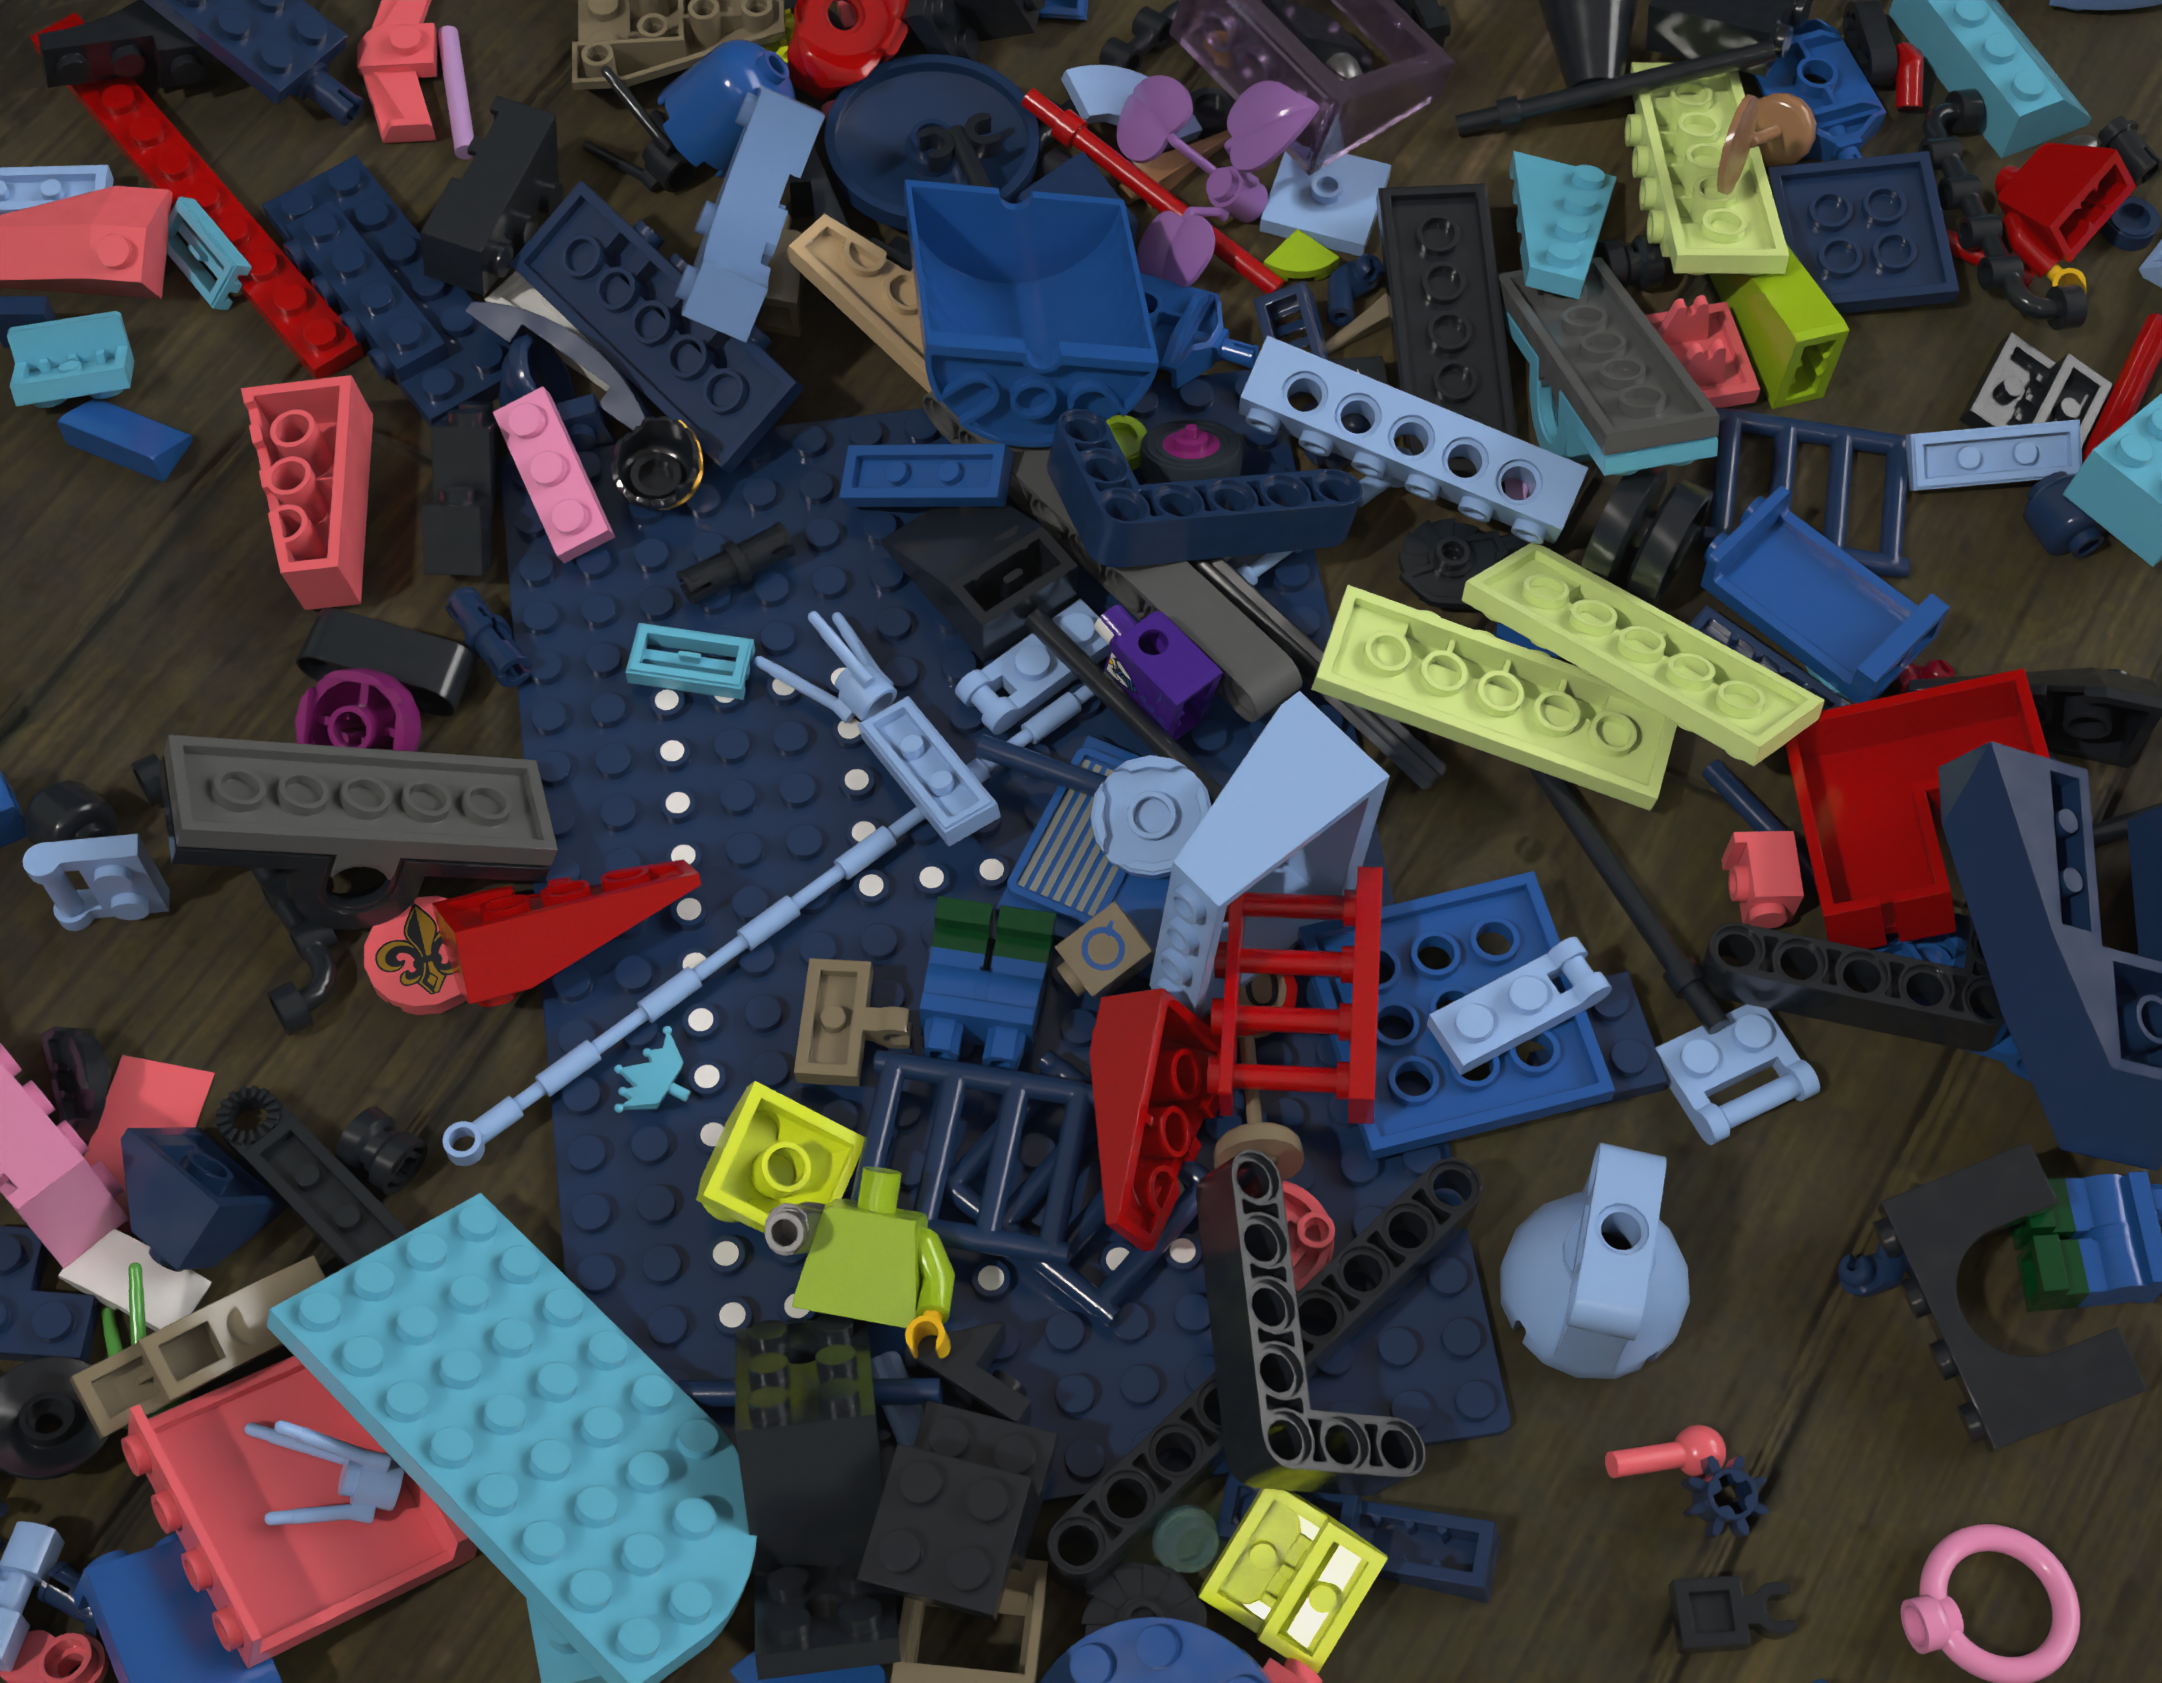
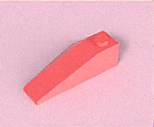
M112 186L1 214L0 288L162 299L169 235L168 224L173 193L169 189Z

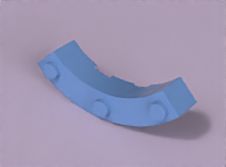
M763 85L760 86L757 96L747 92L735 121L736 124L743 126L744 129L716 202L712 203L706 200L694 232L704 236L694 266L687 264L675 293V297L683 300L682 316L747 342L768 291V280L771 270L768 267V263L776 250L788 214V210L785 209L786 206L780 204V200L789 175L801 178L824 120L825 114Z

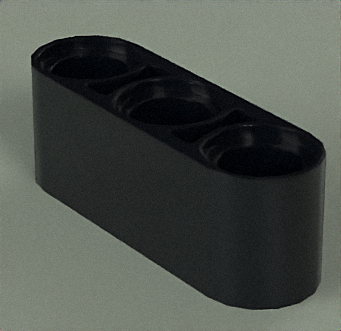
M324 608L319 612L296 658V665L304 674L318 682L325 678L323 676L337 670L354 668L376 669L395 677L410 691L419 711L446 717L452 716L455 713L475 671L477 659L467 648L448 639L340 609Z

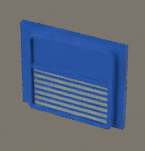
M1088 735L1082 748L1077 750L1070 764L1108 777L1114 772V769L1124 762L1140 758V756ZM1058 785L1008 878L1007 888L995 908V914L999 915L1001 905L1056 913V940L1062 942L1115 901L1125 910L1156 951L1170 876L1158 879L1131 876L1111 864L1095 840L1090 818L1094 797ZM1154 961L1137 975L1150 980Z

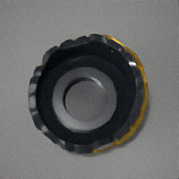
M649 416L644 418L641 425L636 426L632 433H627L623 439L620 438L614 448V461L611 462L613 485L627 503L634 507L639 506L640 508L652 510H669L689 500L698 489L704 471L702 449L696 434L681 420H671L668 416L658 418Z

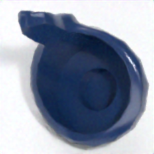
M528 333L513 340L509 352L502 363L501 383L498 394L500 407L542 386L551 394L555 404L577 398L576 390L566 365L546 340L533 333ZM605 411L611 421L612 415Z

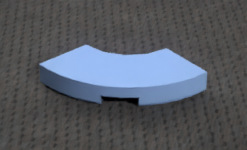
M1086 65L1065 70L1061 80L1080 117L1087 121L1088 124L1106 122L1118 125L1120 114L1128 96L1133 93L1134 88L1142 80L1148 77L1133 70L1117 66ZM1192 114L1189 122L1176 135L1186 143L1197 139L1203 129ZM1168 142L1165 150L1173 146Z

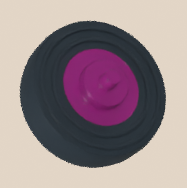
M1202 419L1169 421L1149 430L1141 442L1140 467L1143 477L1150 484L1238 477L1242 468L1243 450L1239 436L1229 427L1217 422Z

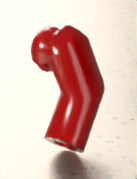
M1902 42L1895 45L1898 62L1895 78L1896 110L1922 109L1924 56L1921 50L1913 44Z

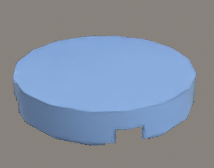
M1149 755L1128 760L1114 769V772L1107 777L1104 783H1101L1094 794L1090 818L1096 843L1111 864L1131 876L1149 879L1171 876L1173 861L1211 808L1208 790L1201 780L1198 779L1194 772L1175 759Z

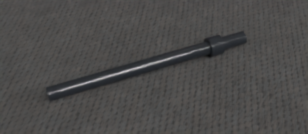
M1768 40L1517 100V95L1496 100V106L1455 115L1459 136L1500 126L1503 132L1523 127L1522 121L1776 61L1773 40Z
M1041 608L1034 610L1026 618L1024 625L1156 756L1175 759L1194 772L1208 790L1212 806L1224 788Z
M1527 767L1664 968L1663 979L1677 999H1685L1709 1035L1724 1029L1728 1025L1729 1019L1705 986L1707 976L1693 957L1686 958L1565 780Z

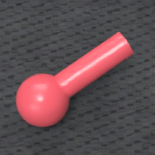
M1692 1425L1683 1429L1677 1435L1674 1442L1609 1451L1605 1456V1466L1611 1478L1680 1468L1691 1477L1703 1478L1705 1475L1701 1469L1700 1460L1713 1456L1718 1461L1720 1468H1722L1726 1459V1446L1720 1434L1711 1427Z

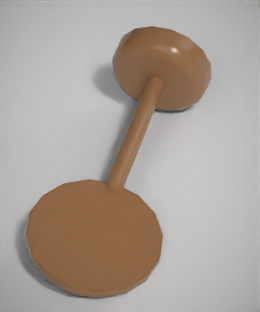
M1772 93L1759 99L1754 95L1747 94L1742 99L1734 114L1723 146L1717 177L1718 192L1728 195L1734 189L1741 176L1750 148L1759 146L1764 166L1767 168L1795 164L1809 153L1816 138L1817 124L1812 109L1803 99L1791 93Z

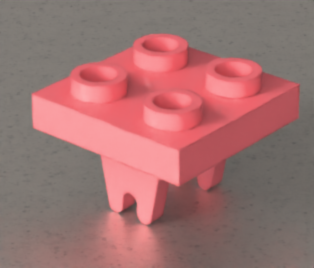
M1699 295L1689 307L1686 306L1684 299L1681 298L1674 301L1669 311L1645 315L1714 408H1725L1756 402L1760 387L1727 302L1708 304L1705 295Z

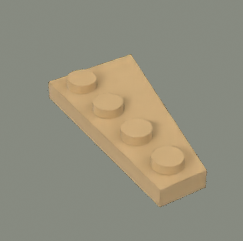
M823 214L788 246L784 257L928 393L931 392L932 389L925 367L913 268L911 272L904 270L886 259L887 252L828 215Z

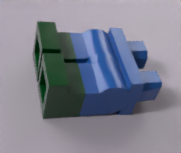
M938 896L929 963L919 1008L925 1056L959 1061L962 1042L985 1046L983 1066L1017 1071L1024 1052L1032 1053L1035 1030L1055 947L1056 913L1001 905L991 971H988L986 969L993 938V904Z
M2147 1171L2128 1172L2125 1176L2101 1174L2085 1178L2047 1179L2058 1200V1204L2051 1211L2010 1227L2014 1250H2021L2016 1259L2027 1312L2114 1305L2134 1301V1304L2154 1302L2162 1293V1233L2160 1229L2162 1227V1184H2150Z

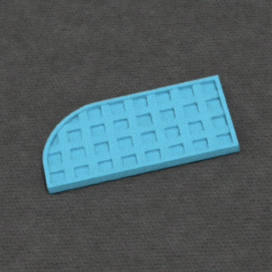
M481 1193L269 1309L266 1327L607 1683H659L708 1647L722 1632L733 1615L744 1591L752 1567L757 1536L749 1535L739 1456L733 1443L716 1422Z

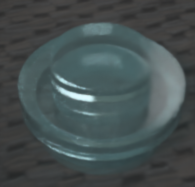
M1181 1505L1173 1508L1161 1518L1155 1528L1152 1546L1156 1558L1165 1567L1176 1569L1178 1572L1193 1573L1204 1569L1212 1562L1218 1551L1219 1538L1215 1521L1204 1509L1195 1505Z

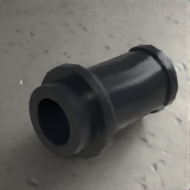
M2119 116L2109 122L2099 132L2098 139L2102 142L2100 147L2112 148L2118 151L2134 183L2138 186L2152 179L2162 169V158L2158 157L2137 132L2139 125L2135 120L2128 121L2124 116Z

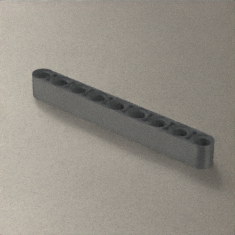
M933 391L923 396V406L928 418L951 444H1002L983 438L961 426L959 417L943 401L939 403ZM1007 445L1014 452L1007 496L1031 519L1041 524L1076 562L1139 621L1154 611L1163 612L1223 672L1215 693L1242 718L1249 722H1256L1301 689L1302 678L1299 670L1286 652L1187 561L1118 568L1102 565L1092 559L1087 553L1048 474L1046 464L1051 446L1019 447Z

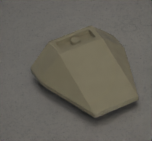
M578 0V42H572L573 90L611 88V85L601 73L603 66H609L625 86L630 87L688 69L715 47L727 41L745 39L762 46L785 39L784 0Z

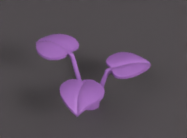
M1163 75L1150 76L1142 80L1134 88L1133 93L1128 96L1119 117L1117 142L1121 152L1128 159L1136 163H1148L1158 158L1169 142L1176 150L1210 175L1206 183V192L1214 207L1191 206L1185 210L1183 216L1173 211H1165L1159 214L1149 224L1139 244L1137 261L1140 273L1172 281L1182 288L1191 286L1207 267L1215 249L1216 239L1213 227L1203 217H1215L1221 222H1225L1229 215L1242 223L1256 220L1263 213L1267 205L1268 192L1265 186L1259 182V178L1251 174V172L1266 167L1281 155L1320 110V106L1313 100L1295 92L1280 82L1268 80L1252 85L1240 95L1232 106L1227 118V128L1232 137L1225 142L1224 148L1233 166L1217 168L1176 135L1189 122L1193 113L1192 98L1185 86L1177 80Z

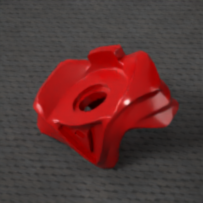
M798 0L793 14L795 18L794 33L787 51L788 70L793 85L815 99L825 100L836 90L855 84L868 77L878 63L887 62L896 55L909 31L907 24L901 20L906 11L908 0ZM844 1L854 8L856 23L853 28L840 30L831 24L828 18V9L831 3Z

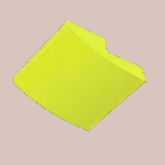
M1261 1488L1199 1589L1198 1597L1257 1633L1258 1641L1287 1659L1293 1658L1302 1662L1318 1674L1388 1557L1348 1527L1295 1492Z

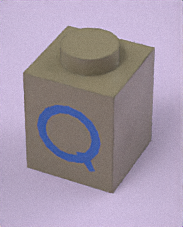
M1115 901L1055 946L1056 950L1065 960L1057 967V970L1078 997L1088 991L1098 1001L1101 1000V997L1112 994L1151 964L1156 953L1125 910Z

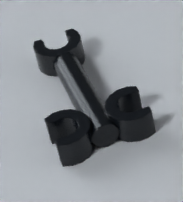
M989 113L974 114L968 118L965 128L962 125H954L946 130L941 127L930 126L918 132L920 152L933 148L938 149L927 153L928 169L930 172L946 170L952 165L955 157L967 185L992 187L979 159L995 157L1001 153V137L999 133L980 136L991 132V116Z

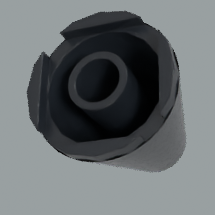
M1538 0L1566 88L1624 75L1638 0ZM1610 101L1601 102L1585 107L1600 108L1609 104Z

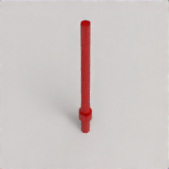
M1032 88L1025 95L1021 106L1052 129L1051 136L1069 149L1074 146L1081 152L1084 151L1091 160L1160 213L1173 211L1183 216L1188 208L1187 205L1087 129L1088 122L1071 109L1063 111L1035 88ZM1212 225L1216 239L1214 255L1265 294L1280 290L1283 287L1285 281Z

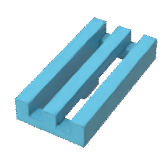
M179 197L169 215L167 254L213 309L229 310L233 301L229 298L228 293L239 292L242 283L237 277L238 275L247 276L252 266L195 199ZM177 231H178V232L183 236V238L188 242V244H189L188 247H187V246L183 243V241L178 237V235L176 234ZM199 261H203L218 278L217 281L214 280Z
M638 623L625 672L628 683L743 700L746 690L745 680H748L750 674V660H753L755 654L754 639ZM647 645H654L688 651H679L678 653H672L646 649ZM695 652L736 657V662L701 657L700 653Z

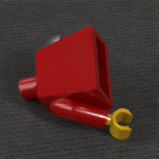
M2080 135L2069 139L2064 144L2048 142L2040 146L2021 168L2011 165L2005 166L1996 177L1995 191L1998 194L1997 202L2005 214L2002 221L2003 230L2014 253L2040 279L2046 276L2052 282V287L2078 284L2086 295V279L2084 274L2075 268L2062 269L2058 263L2061 260L2070 263L2137 186L2116 149L2097 147L2098 143L2095 137Z

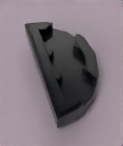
M54 1026L41 1034V1040L60 1123L66 1120L84 1143L87 1144L98 1129L105 1108L107 1087L111 1078L110 1063L104 1056L98 1039L87 1029Z

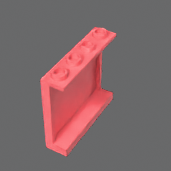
M295 1356L148 1419L140 1404L131 1407L128 1436L121 1439L122 1449L132 1472L137 1477L146 1473L156 1493L151 1496V1503L161 1528L166 1534L176 1531L186 1552L181 1554V1561L191 1586L196 1592L206 1589L217 1610L212 1613V1621L220 1642L228 1652L237 1648L247 1669L473 1560L478 1548L405 1471L394 1509L392 1511L375 1509L371 1524L352 1520L272 1526L265 1523L264 1517L271 1511L350 1504V1497L338 1495V1485L343 1465L249 1436L244 1431L246 1424L254 1422L274 1428L277 1421L284 1420L367 1450L387 1453Z

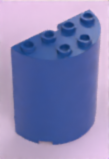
M905 179L904 205L926 373L936 399L939 403L943 401L959 417L960 425L983 438L1006 445L1049 447L1052 445L1058 419L1067 410L1086 409L1103 417L1105 421L1118 412L1123 417L1130 412L1149 389L1156 375L1159 359L1124 199L1032 191L1030 196L1023 202L1012 204L1000 197L999 188Z

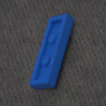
M1006 444L848 445L839 498L848 507H1005L1014 452Z

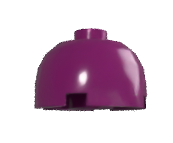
M370 668L337 670L323 676L325 678L321 679L315 687L308 688L301 697L295 717L297 744L417 752L422 735L420 712L410 691L391 675Z

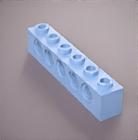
M1270 336L1266 337L1240 397L1238 414L1246 416L1245 421L1251 427L1267 434L1274 435L1280 430L1299 438L1298 443L1300 446L1317 455L1330 456L1331 452L1350 459L1352 460V467L1365 475L1382 478L1386 474L1405 482V489L1418 497L1428 500H1436L1437 496L1459 504L1458 510L1465 516L1481 522H1489L1492 518L1512 526L1511 532L1515 536L1534 544H1543L1544 540L1553 544L1556 542L1588 470V467ZM1296 392H1307L1316 398L1318 406L1311 411H1298L1290 405L1288 398ZM1351 413L1361 414L1368 419L1371 428L1361 434L1351 433L1344 428L1341 419ZM1402 435L1414 436L1421 441L1424 451L1414 456L1405 455L1396 448L1394 440ZM1454 457H1465L1473 462L1477 474L1469 478L1458 477L1449 469L1448 461ZM1512 478L1521 480L1527 485L1530 496L1523 500L1511 499L1503 492L1501 482Z

